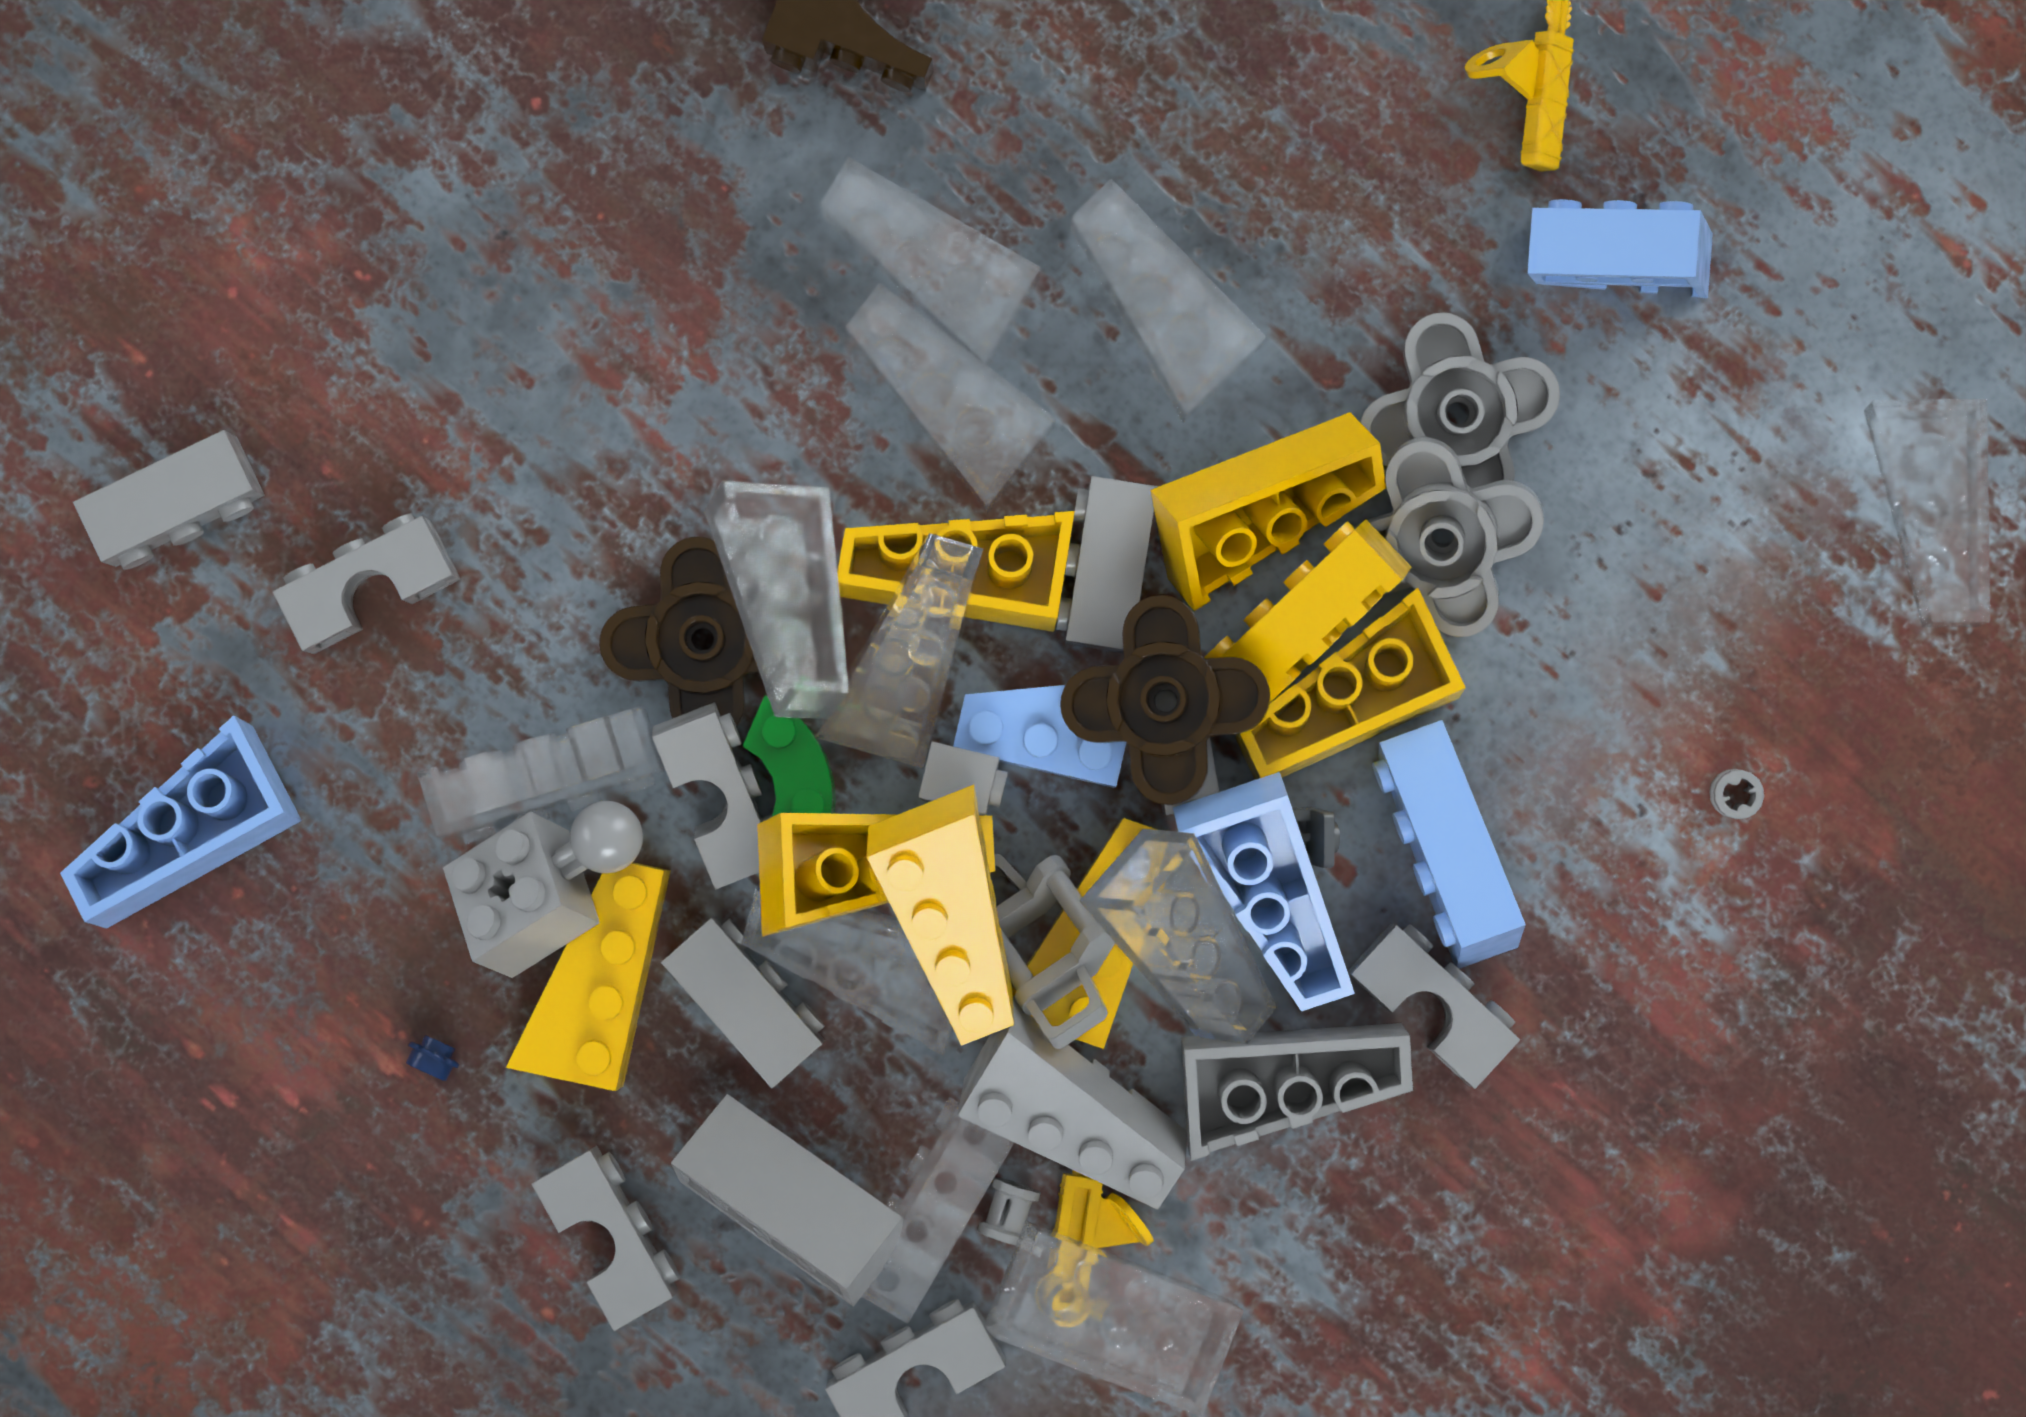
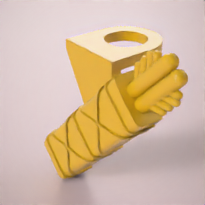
M1546 0L1548 5L1546 6L1547 13L1545 18L1548 23L1547 31L1535 32L1534 41L1532 39L1498 44L1477 53L1465 64V70L1469 78L1479 79L1501 76L1528 99L1521 163L1540 172L1557 170L1562 158L1560 155L1563 150L1564 120L1567 115L1565 112L1568 106V85L1570 68L1573 63L1572 54L1574 53V39L1565 35V30L1570 26L1568 21L1571 19V15L1569 13L1572 11L1569 0ZM1502 56L1501 58L1490 64L1482 65L1490 59Z
M1072 1170V1174L1063 1173L1062 1181L1059 1185L1061 1188L1060 1193L1058 1192L1059 1202L1055 1228L1053 1229L1054 1236L1051 1240L1052 1248L1050 1247L1051 1256L1048 1277L1044 1288L1046 1290L1043 1297L1045 1308L1051 1312L1081 1315L1084 1312L1085 1304H1087L1086 1295L1088 1296L1087 1288L1091 1261L1094 1256L1093 1249L1137 1242L1149 1246L1154 1242V1239L1139 1216L1122 1197L1112 1192L1107 1197L1102 1198L1103 1184Z

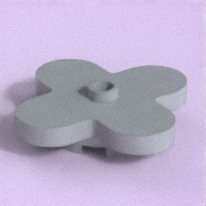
M1434 313L1422 318L1410 329L1403 346V358L1410 380V387L1376 399L1367 407L1360 419V423L1380 442L1383 467L1388 466L1392 454L1400 445L1411 439L1428 437L1442 441L1455 452L1461 464L1466 484L1469 487L1475 488L1501 480L1514 481L1515 470L1508 447V440L1512 436L1543 426L1553 417L1560 400V388L1556 376L1547 365L1529 357L1512 358L1495 364L1486 363L1474 329L1467 321L1457 315ZM1454 403L1462 404L1467 409V419L1462 424H1455L1448 418V408Z
M1428 437L1411 439L1400 445L1388 462L1385 481L1393 511L1367 519L1412 566L1404 579L1389 593L1409 587L1413 589L1419 588L1438 630L1455 637L1472 636L1489 626L1498 610L1499 590L1492 565L1496 562L1520 556L1537 543L1544 524L1542 504L1529 487L1516 481L1501 480L1471 488L1466 484L1457 455L1447 444ZM1444 528L1452 531L1454 537L1450 542L1442 544L1435 541L1432 532L1435 529Z

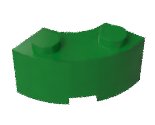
M764 695L743 747L762 760L773 778L776 801L772 817L779 813L835 814L834 778L822 745L801 718L778 701Z

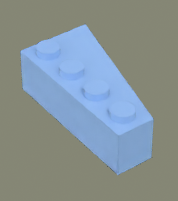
M233 715L219 728L221 732L202 749L197 748L181 763L182 767L159 788L154 787L138 801L140 805L120 824H113L60 873L84 922L109 928L302 821L251 724Z
M1443 720L1379 742V761L1372 763L1377 782L1383 794L1388 792L1392 794L1398 812L1392 813L1395 827L1404 845L1410 843L1417 862L1413 864L1415 877L1423 895H1429L1436 914L1433 916L1436 930L1443 946L1448 947L1454 965L1460 969L1518 948L1526 924Z
M1280 772L1173 807L1178 832L1188 847H1191L1199 858L1212 882L1225 896L1244 929L1250 933L1262 950L1263 956L1299 1009L1304 1011L1355 994Z

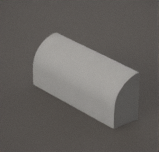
M726 1094L671 1162L682 1184L853 1307L883 1269L902 1231V1216L728 1094Z

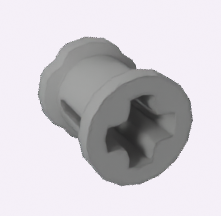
M994 1177L992 1187L996 1191L987 1219L979 1223L977 1232L1004 1243L1024 1246L1026 1242V1236L1023 1234L1032 1202L1039 1201L1041 1192L1011 1180Z

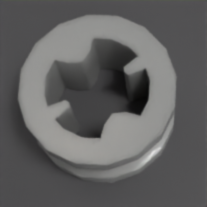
M1729 769L1718 774L1712 781L1709 790L1710 801L1715 810L1723 816L1734 819H1746L1756 814L1764 800V789L1760 780L1751 772L1739 769ZM1742 779L1748 785L1743 791L1750 793L1749 801L1747 804L1736 803L1731 809L1725 803L1730 797L1723 795L1724 788L1727 784L1738 785Z

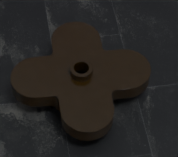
M706 537L685 538L674 544L662 560L660 567L661 601L655 605L623 608L614 613L602 628L599 640L600 653L607 667L621 678L636 682L665 680L668 684L669 708L672 719L715 702L720 716L730 713L736 727H738L745 711L744 677L751 673L779 671L792 664L801 653L804 645V625L798 612L784 600L775 597L740 598L737 595L736 572L733 560L727 550L718 542ZM705 629L713 634V645L707 650H699L693 644V636L699 630Z
M1157 595L1138 602L1126 616L1122 630L1123 661L1119 665L1094 666L1077 672L1070 678L1063 689L1060 708L1067 727L1081 739L1092 743L1127 742L1130 750L1131 774L1138 790L1145 797L1156 803L1177 805L1187 802L1196 796L1206 782L1208 775V739L1211 736L1241 734L1256 727L1263 720L1269 709L1270 688L1261 670L1245 659L1237 657L1203 658L1201 655L1199 625L1193 612L1186 604L1176 598ZM1165 690L1174 692L1177 698L1176 706L1168 712L1160 711L1156 706L1157 695Z

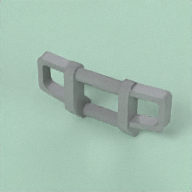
M994 854L995 872L990 873L991 881L999 876L1006 877L1019 891L996 906L1011 984L1017 991L1015 994L1016 1002L1025 1014L1034 1017L1052 1046L1056 1049H1061L1107 1017V1008L1092 977L1099 971L1116 942V935L1106 921L1098 920L1069 879L1071 875L1070 869L1060 856H1049L1037 864L1026 882L1002 855ZM1057 900L1080 934L1071 947L1070 953L1036 976H1033L1008 938L1049 911ZM1082 984L1089 997L1087 1007L1063 1024L1052 1026L1042 1011Z

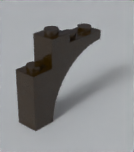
M777 0L762 38L765 52L772 55L770 61L776 66L793 73H801L802 68L817 73L824 53L831 55L829 61L842 69L859 73L862 67L881 74L880 80L884 84L896 90L909 93L913 87L926 92L934 72L933 59L910 48L894 38L875 22L857 0Z

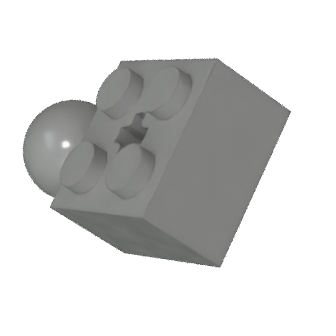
M600 801L584 808L575 818L569 832V830L530 811L443 867L472 962L513 978L598 925L600 921L583 871L589 869L598 873H615L632 864L643 844V831L637 816L623 804L614 801Z

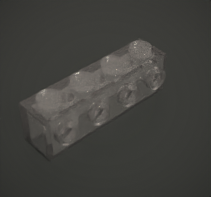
M951 1097L948 1098L933 1124L941 1132L932 1148L929 1150L921 1145L904 1173L913 1179L905 1194L901 1198L892 1193L886 1203L887 1207L903 1217L902 1231L888 1261L862 1295L863 1298L907 1324L910 1322L1014 1142L957 1116L960 1100L958 1102Z

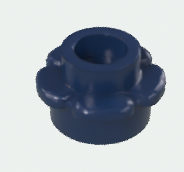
M425 1035L421 1045L413 1041L408 1044L412 1051L406 1064L422 1072L447 1081L452 1068H459V1063L451 1059L455 1048Z

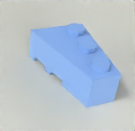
M1551 200L1548 202V208H1532L1528 275L1536 284L1602 290H1605L1607 285L1640 286L1639 293L1657 294L1659 286L1691 287V297L1708 298L1713 233L1701 210H1693V204L1688 202H1661L1659 210L1637 209L1636 203L1623 200L1604 202L1603 209L1582 208V203L1574 200Z
M1065 685L965 694L953 747L999 757V762L1115 788L1126 742L1092 743L1076 736L1063 720L1060 701Z

